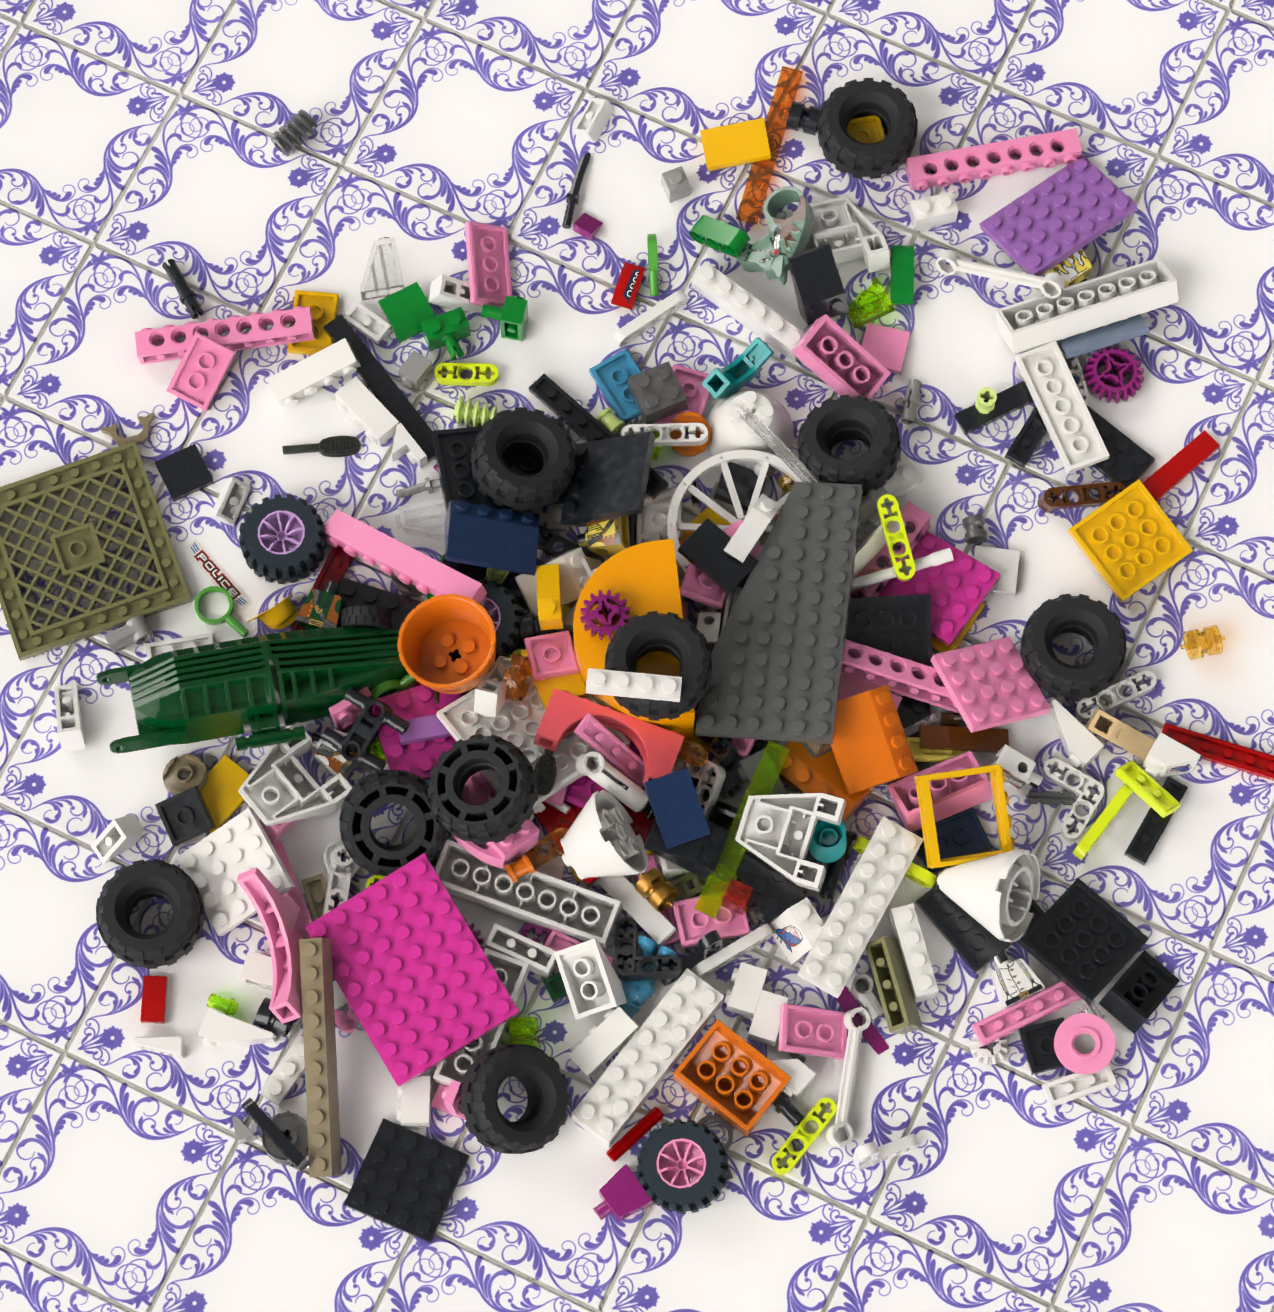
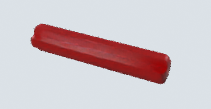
M654 1107L606 1152L610 1160L616 1162L663 1118V1112L659 1108Z

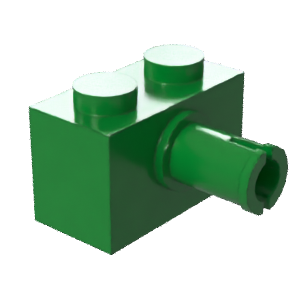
M506 296L503 308L484 303L481 317L500 320L502 338L523 342L529 319L528 301L520 296Z
M462 307L420 322L421 332L429 351L446 345L451 360H457L456 353L458 358L464 356L458 340L471 335L470 326Z

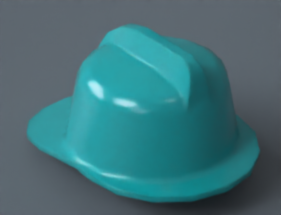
M817 820L810 842L811 855L815 860L822 863L835 862L846 851L845 823L841 820V824L838 826Z

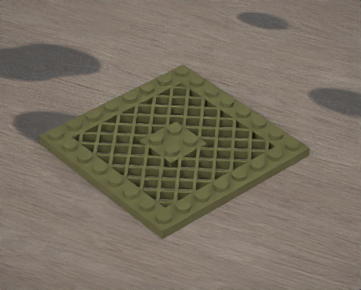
M135 441L0 487V527L7 530L3 539L0 533V605L20 661L120 627L137 615L148 617L192 601ZM105 477L103 482L97 481V479ZM112 477L121 480L117 489L108 485ZM84 484L81 490L75 488L76 486ZM90 484L100 487L95 496L87 493ZM125 484H127L130 494L122 491ZM105 490L113 493L110 502L101 499ZM69 491L78 494L74 503L65 500ZM62 492L60 497L53 495ZM119 496L128 500L124 508L114 505ZM83 497L92 501L88 509L79 506ZM48 498L57 502L53 511L44 507ZM41 499L39 504L33 503V501ZM132 503H134L137 514L129 511ZM62 504L71 508L67 517L58 513ZM97 504L106 507L102 516L93 512ZM20 506L17 512L11 510L12 508ZM27 506L36 509L31 518L23 515ZM111 510L121 513L116 522L107 518ZM76 511L85 514L81 523L72 520ZM41 512L50 515L46 524L36 521ZM5 513L14 516L10 525L1 522ZM125 516L135 519L131 528L122 525ZM90 517L99 520L96 528H94L92 522L87 523ZM55 518L64 522L60 530L50 527ZM20 519L28 522L24 532L15 528ZM104 523L113 526L109 535L100 532ZM139 523H141L144 534L136 531ZM69 524L75 526L74 528L66 530ZM33 526L42 529L38 538L29 534ZM118 529L127 532L124 541L114 538ZM47 532L54 534L49 536L51 543L43 540ZM12 533L21 536L17 545L8 542ZM133 535L142 539L138 547L128 544ZM98 537L106 540L102 548ZM26 539L35 542L31 551L22 548ZM111 542L120 546L116 555L107 552ZM146 542L148 543L151 554L146 551H143ZM40 545L49 548L45 558L36 554ZM6 547L14 550L10 558L8 556ZM125 549L134 552L131 561L121 558ZM54 551H55V554H56L58 563L53 562V561L50 560L51 557H52V555H53V553H54ZM19 552L28 556L23 565L15 562ZM139 555L149 559L145 567L135 564ZM105 557L113 560L109 569L103 567V565L107 564ZM33 559L42 562L38 571L29 568ZM118 562L127 566L123 575L114 571ZM153 562L156 565L158 573L149 570ZM47 565L56 568L52 577L43 574ZM12 566L20 569L17 577H15ZM132 569L142 572L137 581L128 578ZM90 570L88 576L81 574L82 572ZM97 570L106 573L102 582L92 579ZM26 572L34 575L30 585L21 581ZM61 572L64 579L68 578L66 584L57 580ZM146 575L156 578L152 587L142 584ZM111 576L120 579L116 589L107 585ZM75 577L84 580L80 590L71 586ZM40 578L49 582L44 591L36 588ZM125 582L134 586L130 595L121 591ZM89 584L99 587L94 596L85 592ZM54 585L63 588L59 597L50 594ZM19 586L27 589L24 597H22ZM139 588L146 591V592L137 594ZM103 590L113 593L109 602L99 599ZM68 591L77 594L73 604L64 600ZM32 592L41 595L37 605L28 601ZM118 596L125 598L123 600L115 602ZM82 597L91 600L87 610L78 606ZM47 598L56 602L51 611L42 607ZM96 603H98V604H100V605L103 606V607L94 609ZM60 605L70 608L66 617L56 614ZM26 606L34 609L30 618ZM75 611L82 613L72 617ZM39 612L48 615L44 625L35 621ZM53 618H55V619H57V620L60 621V622L51 624Z

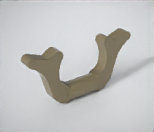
M150 413L146 417H138L139 422L143 426V430L138 435L127 438L119 437L117 434L118 426L115 423L111 427H101V432L111 436L117 446L133 441L136 444L144 443L149 438V427L155 419V415Z

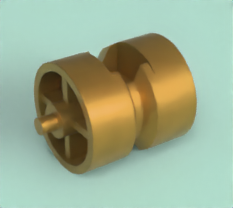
M652 868L645 874L641 873L639 875L641 878L637 882L635 890L644 899L649 898L648 903L657 912L665 910L668 906H674L673 901L678 896L679 890L670 881L665 882L666 877L657 868Z

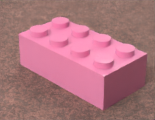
M826 314L812 324L791 351L839 396L849 394L850 397L857 398V395H860L870 400L891 374L889 370Z

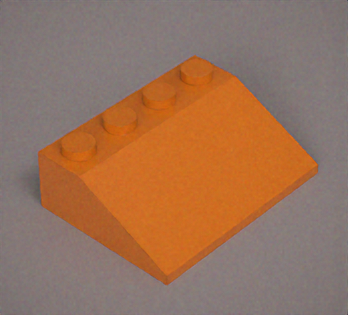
M888 685L838 701L834 741L831 747L848 795L902 779L918 772Z
M789 742L772 761L780 780L798 793H824L844 799L846 802L842 817L844 823L875 788L848 795L831 744Z
M718 1019L673 1073V1079L717 1115L723 1117L746 1138L792 1078Z

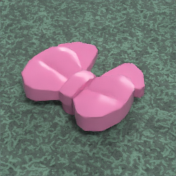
M347 1002L346 1005L350 1010L346 1013L336 1010L334 1012L335 1023L341 1031L351 1033L355 1030V1023H358L359 1019L349 1002Z

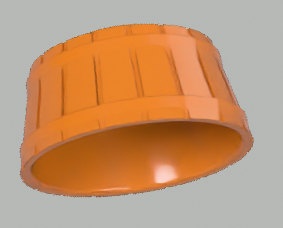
M443 594L421 602L407 615L399 631L397 646L402 665L416 681L440 693L458 694L478 686L484 676L491 671L496 657L497 640L493 621L483 606L466 596ZM459 650V654L462 655L461 658H457L455 662L451 661L452 657L449 656V653Z

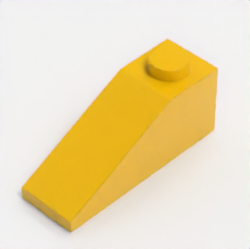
M559 564L536 566L537 606L541 631L564 629Z

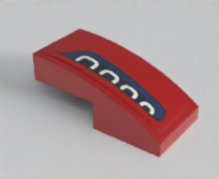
M624 263L611 304L633 310L646 268Z

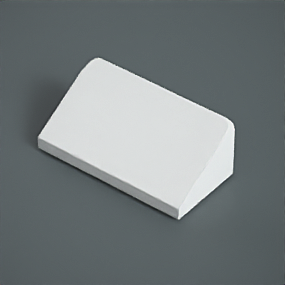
M591 97L572 133L596 143L614 112V107L606 99Z
M235 477L227 478L210 517L234 526L252 487Z

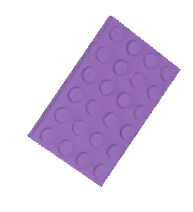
M1084 155L980 223V229L1027 274L1041 276L1138 211L1137 204Z

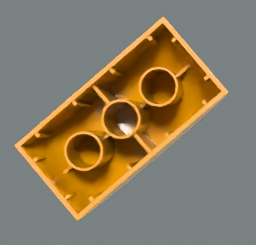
M673 539L644 542L618 552L601 564L583 587L574 612L573 636L576 662L585 686L588 668L605 670V654L611 641L607 636L600 640L599 634L591 637V629L585 631L584 625L586 623H581L580 617L584 615L580 614V609L586 608L584 600L591 601V593L596 597L599 596V590L603 592V595H607L608 590H611V596L619 593V600L626 599L627 604L625 607H630V613L627 614L630 616V619L636 615H647V612L658 611L661 614L675 613L683 619ZM598 604L595 605V606L592 608V610H595V609L597 608ZM603 608L602 615H604L606 622H608V616ZM619 620L615 621V622L612 624V627H613L614 625H616ZM654 651L645 654L639 659L636 671L637 673L678 676L680 673V663L667 652ZM591 694L601 706H609L615 711L655 724L666 730H674L680 735L685 736L683 741L693 740L694 708L689 712L682 713L680 717L669 720L665 718L659 719V721H651L649 718L630 714L629 710L617 703L614 696Z

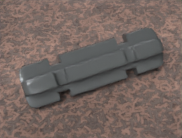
M1030 790L1028 792V803L1037 804L1041 802V804L1059 805V803H1062V805H1072L1073 793L1063 792V794H1060L1059 791H1041V793H1038V791Z

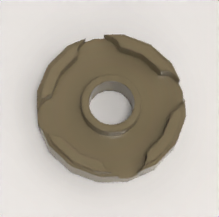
M183 754L180 757L176 756L165 766L163 771L164 785L173 796L194 786H198L201 791L208 780V769L203 760L197 755ZM190 772V776L187 779H180L182 773Z

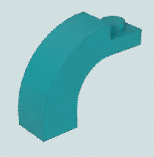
M756 337L736 360L726 367L715 368L701 384L715 399H724L736 393L763 370L762 366L775 352L760 337Z

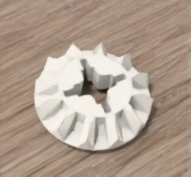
M974 1034L970 1042L971 1054L978 1062L984 1065L997 1064L1003 1060L1007 1053V1039L1002 1037L992 1042L998 1044L992 1048L993 1052L991 1054L988 1049L982 1048L977 1036Z

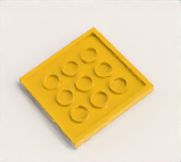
M1139 479L1067 531L1121 603L1193 551Z

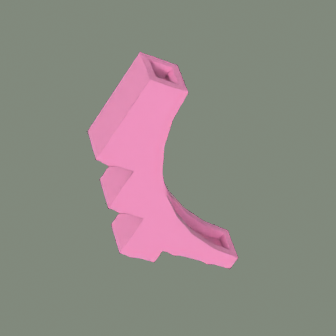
M256 867L239 874L237 882L255 907L266 933L273 966V990L269 1009L284 1024L302 1016L299 939L304 938L294 928L301 908L288 893L281 895Z

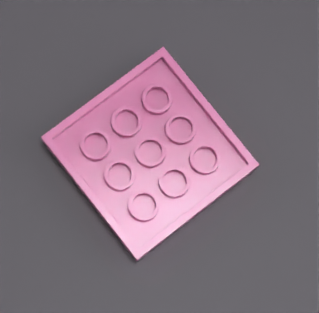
M1010 637L934 654L930 660L971 733L1048 714L1051 709L1037 683L1026 671L1022 657Z

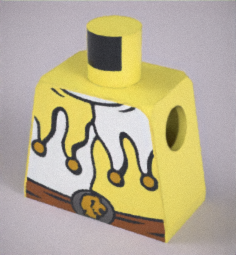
M1081 248L1044 274L1057 273L1061 275L1065 280L1064 288L1087 281L1092 265Z

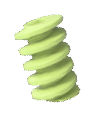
M460 396L455 405L453 420L456 418L457 424H461L464 421L467 427L472 422L473 427L483 426L489 418L496 417L497 406L494 405L490 411L488 403L483 408H480V401H477L472 406L471 398L466 403H463V396Z

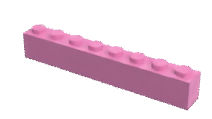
M337 509L324 526L325 541L335 548L337 546L344 548L343 550L348 555L361 557L363 562L369 566L376 565L380 567L379 569L389 576L391 574L398 576L402 583L415 585L423 594L427 595L430 593L434 596L458 594L475 600L477 604H481L487 595L482 583Z

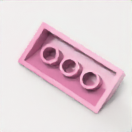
M970 750L887 785L899 818L907 830L915 832L922 829L914 776L979 767V763ZM985 773L929 781L935 823L992 799L990 781Z

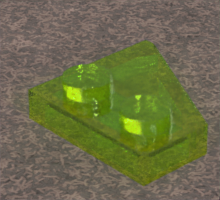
M877 277L871 280L872 285L866 291L862 290L857 295V298L848 305L849 312L846 314L854 329L895 311L893 304Z

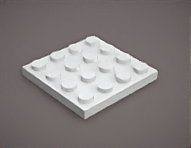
M247 808L176 857L182 870L197 885L203 899L205 912L218 936H224L257 913L248 895L237 882L239 874L258 867L281 895L295 887L252 808Z

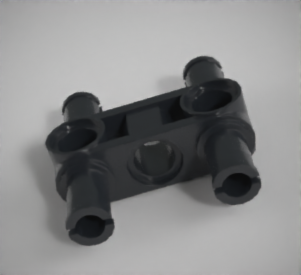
M351 687L347 691L344 700L360 708V715L347 736L344 737L331 729V727H327L321 739L336 747L338 753L346 760L360 766L363 764L375 772L382 771L387 762L370 753L372 744L383 726L387 725L403 735L410 723L394 714L392 708L385 702L373 696L367 697ZM375 705H379L382 709L379 717H375L372 713ZM352 744L358 748V754L355 757L349 753V748Z

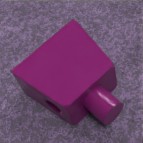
M625 1164L599 1190V1195L603 1202L594 1207L593 1210L600 1220L612 1213L617 1221H621L653 1205V1200L647 1195L646 1190L627 1164Z

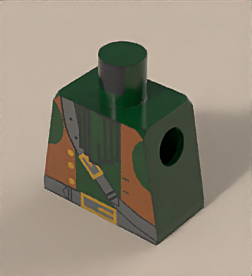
M327 581L324 591L311 590L295 619L300 627L306 629L341 628L342 609L346 608V602L343 597L337 595L340 584Z

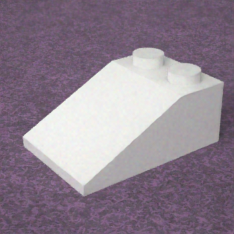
M581 547L569 550L538 565L559 564L562 606L578 599L583 587L590 578L580 559L585 556ZM536 572L535 576L520 574L515 577V580L530 613L538 616Z
M596 938L554 952L576 1020L627 1003L621 982Z

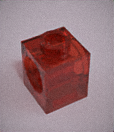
M731 879L722 898V906L743 915L752 896L753 887Z

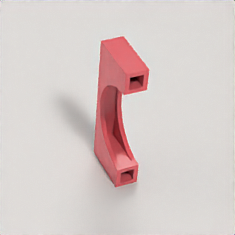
M554 688L537 730L534 745L555 752L561 741L574 732L585 715L591 714L603 726L619 731L636 745L644 762L643 783L672 772L685 736L680 735L674 730H666L655 724L620 713L609 706L593 703L590 699L574 696L566 690Z

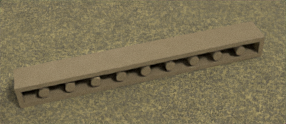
M299 939L310 1178L342 1176L331 939Z

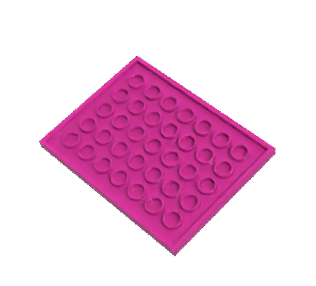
M425 853L305 926L311 938L331 939L333 977L398 1087L403 1086L520 1013Z

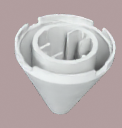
M1015 849L945 868L939 873L937 884L943 893L997 939L1012 943L1023 936L1034 916V913H1030L1029 909L1032 899L1038 900L1040 866L1035 854L1029 853V850Z

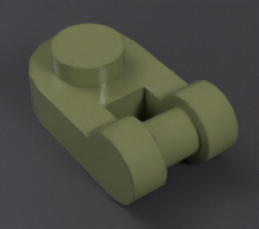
M691 872L671 882L679 890V894L673 902L700 896L709 889L699 876ZM692 882L695 888L689 890L686 884Z

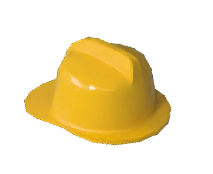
M293 593L276 606L248 620L247 623L260 619L271 629L279 630L286 628L295 621L298 615L289 598Z

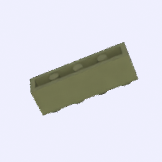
M883 936L869 942L866 946V952L889 1032L905 1034L923 1027L898 940Z

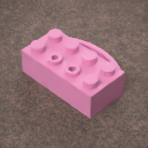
M479 771L473 774L465 783L462 797L466 804L482 805L492 800L497 792ZM530 819L525 820L521 825L522 829L515 835L512 833L506 836L504 841L498 843L494 841L488 842L485 845H480L481 847L470 841L465 842L453 834L452 836L474 857L489 865L503 869L505 868L504 865L512 863L538 844L540 829Z

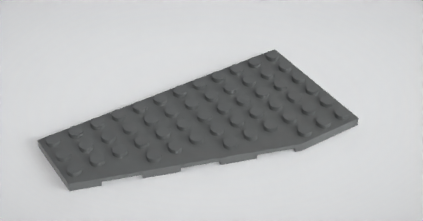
M813 482L794 483L757 558L759 562L751 570L711 652L712 674L708 690L699 701L695 732L697 736L833 744L862 502V485Z

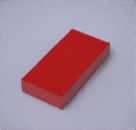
M144 976L141 1023L165 1024L167 976Z

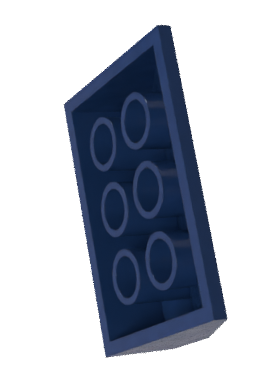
M450 500L444 522L445 561L535 576L539 536L538 515L530 512L512 511L507 508L489 507L484 504L477 505L465 501Z

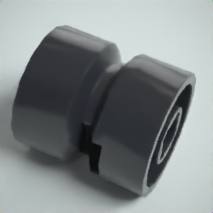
M793 101L788 114L786 128L795 131L803 129L804 133L816 136L821 108L814 106L806 108L805 104Z
M534 613L520 614L522 617L520 633L523 643L524 638L556 632V629L541 631L538 616Z
M265 997L258 1009L254 1023L255 1026L265 1030L272 1028L273 1033L286 1037L292 1028L294 1020L282 1024L269 1009L271 999Z

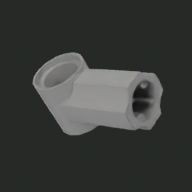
M137 615L129 619L125 626L104 636L113 654L133 644L140 645L148 642L153 638L154 634L144 615Z
M857 975L850 985V991L858 999L861 1006L869 1012L872 1022L884 1015L880 997L869 975ZM856 982H865L868 989L866 991L858 990Z

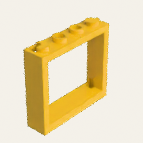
M1000 764L914 776L927 868L964 864L1014 850L1015 840L1010 835L1012 818L1010 814H1007L1006 805H1009V797L1007 791H1004L1003 782L1006 781V775H1004ZM990 773L1000 850L940 859L929 781Z

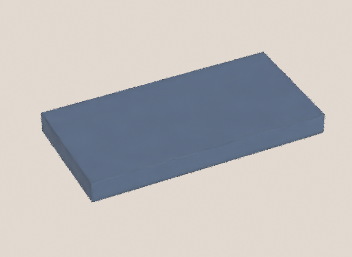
M1139 314L1056 342L1066 359H1070L1149 333V326Z

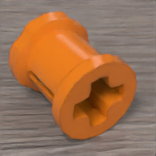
M526 854L522 855V859L513 864L504 865L513 883L518 882V879L522 876L535 872Z

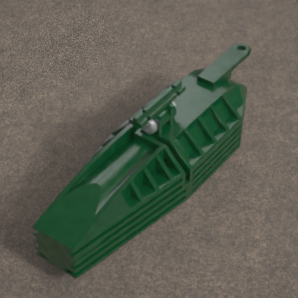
M319 628L286 631L169 651L152 657L142 664L102 671L96 676L97 682L100 685L129 682L139 735L113 740L109 745L110 751L115 754L247 733H251L249 738H245V736L235 738L237 751L248 750V747L253 749L292 742V739L296 741L306 739L304 726L294 727L293 730H290V728L286 729V726L331 715L328 708L344 700L347 691L351 687L359 691L367 686L371 692L377 685L385 681L401 680L408 674L400 661L397 643L400 630L382 628ZM398 689L388 690L381 694L378 698L383 697L389 693H392Z

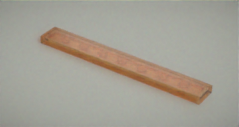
M782 66L765 121L772 159L753 162L736 216L737 220L758 224L786 132L790 107L796 99L803 71Z

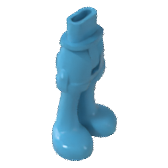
M640 935L637 939V944L641 948L640 957L652 956L658 948V944L650 938ZM660 946L657 952V956L673 955L678 957L675 951L665 946ZM652 965L649 972H652L655 969L654 965ZM655 980L622 981V988L627 1003L619 1005V1007L633 1018L636 1010L640 1011V1007L654 994L655 988L653 985Z

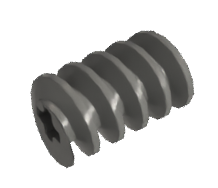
M301 109L298 111V115L292 117V121L288 120L285 126H281L279 132L275 131L273 137L270 138L274 146L288 157L290 154L287 149L295 151L294 143L301 146L300 138L308 140L307 132L314 135L313 127L318 126L311 115Z

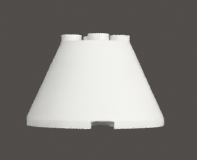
M740 391L720 400L713 407L707 418V423L711 428V441L708 449L712 456L733 450H757L772 454L781 452L787 456L793 443L794 428L787 409L777 399L762 392ZM734 461L733 463L753 470L759 462Z
M605 790L596 791L592 794L565 836L560 839L565 852L562 854L564 863L568 867L572 866L581 880L590 877L639 875L647 870L648 856L646 849H644L641 835L636 836L630 825L634 822L623 805Z

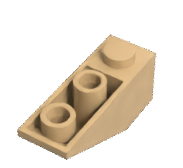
M1098 708L1095 709L1085 727L1144 761L1155 742L1154 739Z

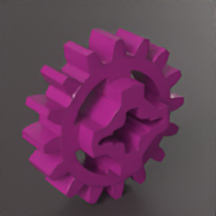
M599 590V596L596 597L591 593V601L584 600L586 608L580 609V614L584 615L580 617L581 623H586L584 625L585 631L591 629V637L599 634L600 640L604 636L612 640V634L620 626H624L630 619V616L627 615L630 613V607H625L627 604L626 599L619 600V593L611 596V590H608L607 595H603V592ZM598 604L597 608L595 610H592V608ZM603 608L608 616V622H606V618L602 615ZM619 620L618 623L612 627V624L615 621Z

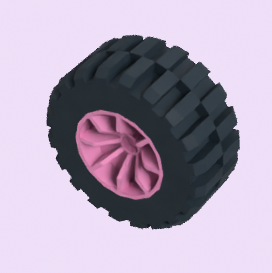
M676 1119L671 1124L667 1122L660 1124V1129L657 1131L653 1129L649 1133L650 1137L648 1140L644 1139L641 1144L643 1148L641 1152H638L637 1173L642 1187L655 1204L662 1206L670 1212L673 1210L677 1211L678 1214H685L686 1211L695 1213L699 1212L701 1207H709L712 1205L711 1201L714 1198L718 1199L721 1195L720 1191L722 1188H725L727 1184L726 1178L729 1175L728 1156L722 1142L707 1126L702 1123L699 1125L694 1120L688 1119L687 1122H682L681 1119Z

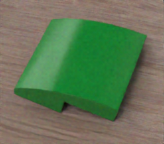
M417 282L378 301L399 343L421 333L420 322L435 317L429 302Z

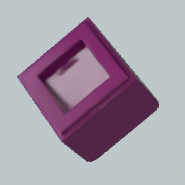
M584 213L573 224V231L592 241L602 227L603 222Z

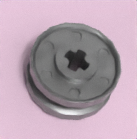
M290 1112L278 1113L271 1117V1121L286 1137L288 1134L291 1136L292 1140L290 1142L306 1158L309 1154L306 1121L298 1114ZM262 1131V1145L269 1158L277 1164L293 1165Z

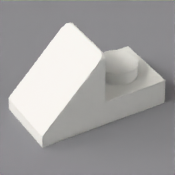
M399 423L396 427L392 449L393 462L406 454L412 464L417 463L420 469L428 464L427 455L404 426Z

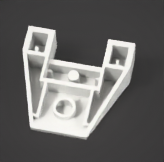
M845 195L810 203L814 215V225L810 240L803 252L829 244L836 264L863 258L869 273L890 268L889 248L884 235Z
M297 722L289 728L290 730H293L294 727H299L301 725L299 724V722ZM306 731V739L297 741L292 739V742L271 745L238 790L239 794L266 827L335 813L341 809L346 796L352 789V786L341 773L319 787L297 759L309 751L312 744V738Z
M824 793L748 796L735 841L797 886L820 892L826 868L823 865L809 862L805 859L817 820L840 826L846 802L842 798Z

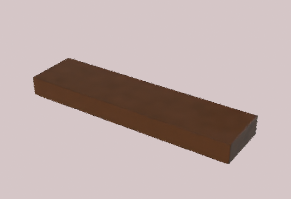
M920 725V749L970 750L971 752L997 753L1005 744L1009 746L1008 729L989 728L971 733L968 727Z

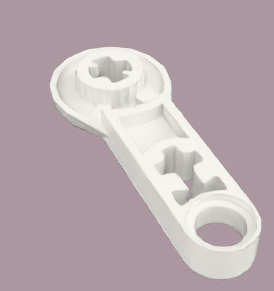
M341 839L332 841L324 851V863L329 877L323 915L333 909L334 896H338L340 901L337 906L348 900L351 878L360 868L346 851ZM341 853H344L345 858H348L345 862H342L341 857H339Z

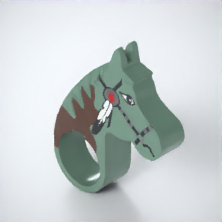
M794 186L781 187L767 197L763 206V212L770 234L757 240L754 244L748 243L738 257H736L745 271L764 272L769 280L779 278L783 285L786 284L788 270L790 269L788 257L803 253L810 240L814 225V215L809 202L802 191ZM799 202L798 208L792 213L791 217L787 219L776 218L777 213L782 207L789 203Z

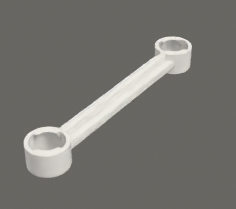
M952 250L942 251L935 263L937 270L944 275H952L956 271L1020 284L1038 288L1049 298L1059 297L1065 286L1064 278L1057 273H1048L1045 277L976 263L960 259L959 255ZM943 259H945L946 262H949L951 266L944 263ZM1047 282H1051L1056 288L1050 287Z
M862 1007L851 1009L844 1015V1025L849 1031L835 1124L828 1128L826 1134L828 1142L834 1147L849 1145L854 1138V1131L849 1125L862 1031L867 1029L871 1022L869 1012ZM857 1012L863 1019L862 1026H858V1028L852 1023V1017ZM840 1127L846 1133V1139L841 1143L836 1140L834 1135Z

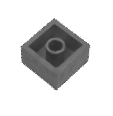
M669 361L628 377V389L645 424H651L687 408V398Z

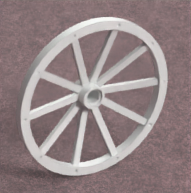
M757 450L723 452L698 464L683 478L672 497L667 517L668 539L674 540L676 563L685 575L689 562L678 552L680 544L677 530L695 531L701 525L676 523L680 503L687 491L732 525L739 519L743 521L746 516L743 514L727 463L734 461L762 463L746 516L759 499L769 465L784 472L795 482H809V480L801 471L786 460ZM720 465L737 519L693 486L694 481L705 472ZM790 492L776 501V503L782 507ZM717 525V526H718L721 530H724L725 528H727V527L730 526V525ZM768 525L764 533H770L773 525ZM761 536L758 542L764 546L767 539Z

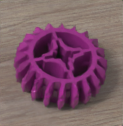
M1111 345L1108 347V351L1105 348H1101L1099 352L1095 351L1092 355L1093 358H1088V365L1084 368L1086 372L1084 379L1088 381L1086 384L1087 388H1093L1091 393L1092 395L1098 393L1099 400L1106 397L1107 403H1110L1111 399H1114L1117 404L1120 402V398L1125 402L1129 396L1133 398L1136 391L1140 390V384L1144 380V377L1141 376L1144 373V368H1140L1141 360L1135 361L1137 355L1136 353L1129 355V348L1125 352L1121 351V345L1117 347V350H1114ZM1104 363L1105 371L1098 376L1097 368ZM1130 373L1131 381L1124 386L1123 378L1126 377V374Z

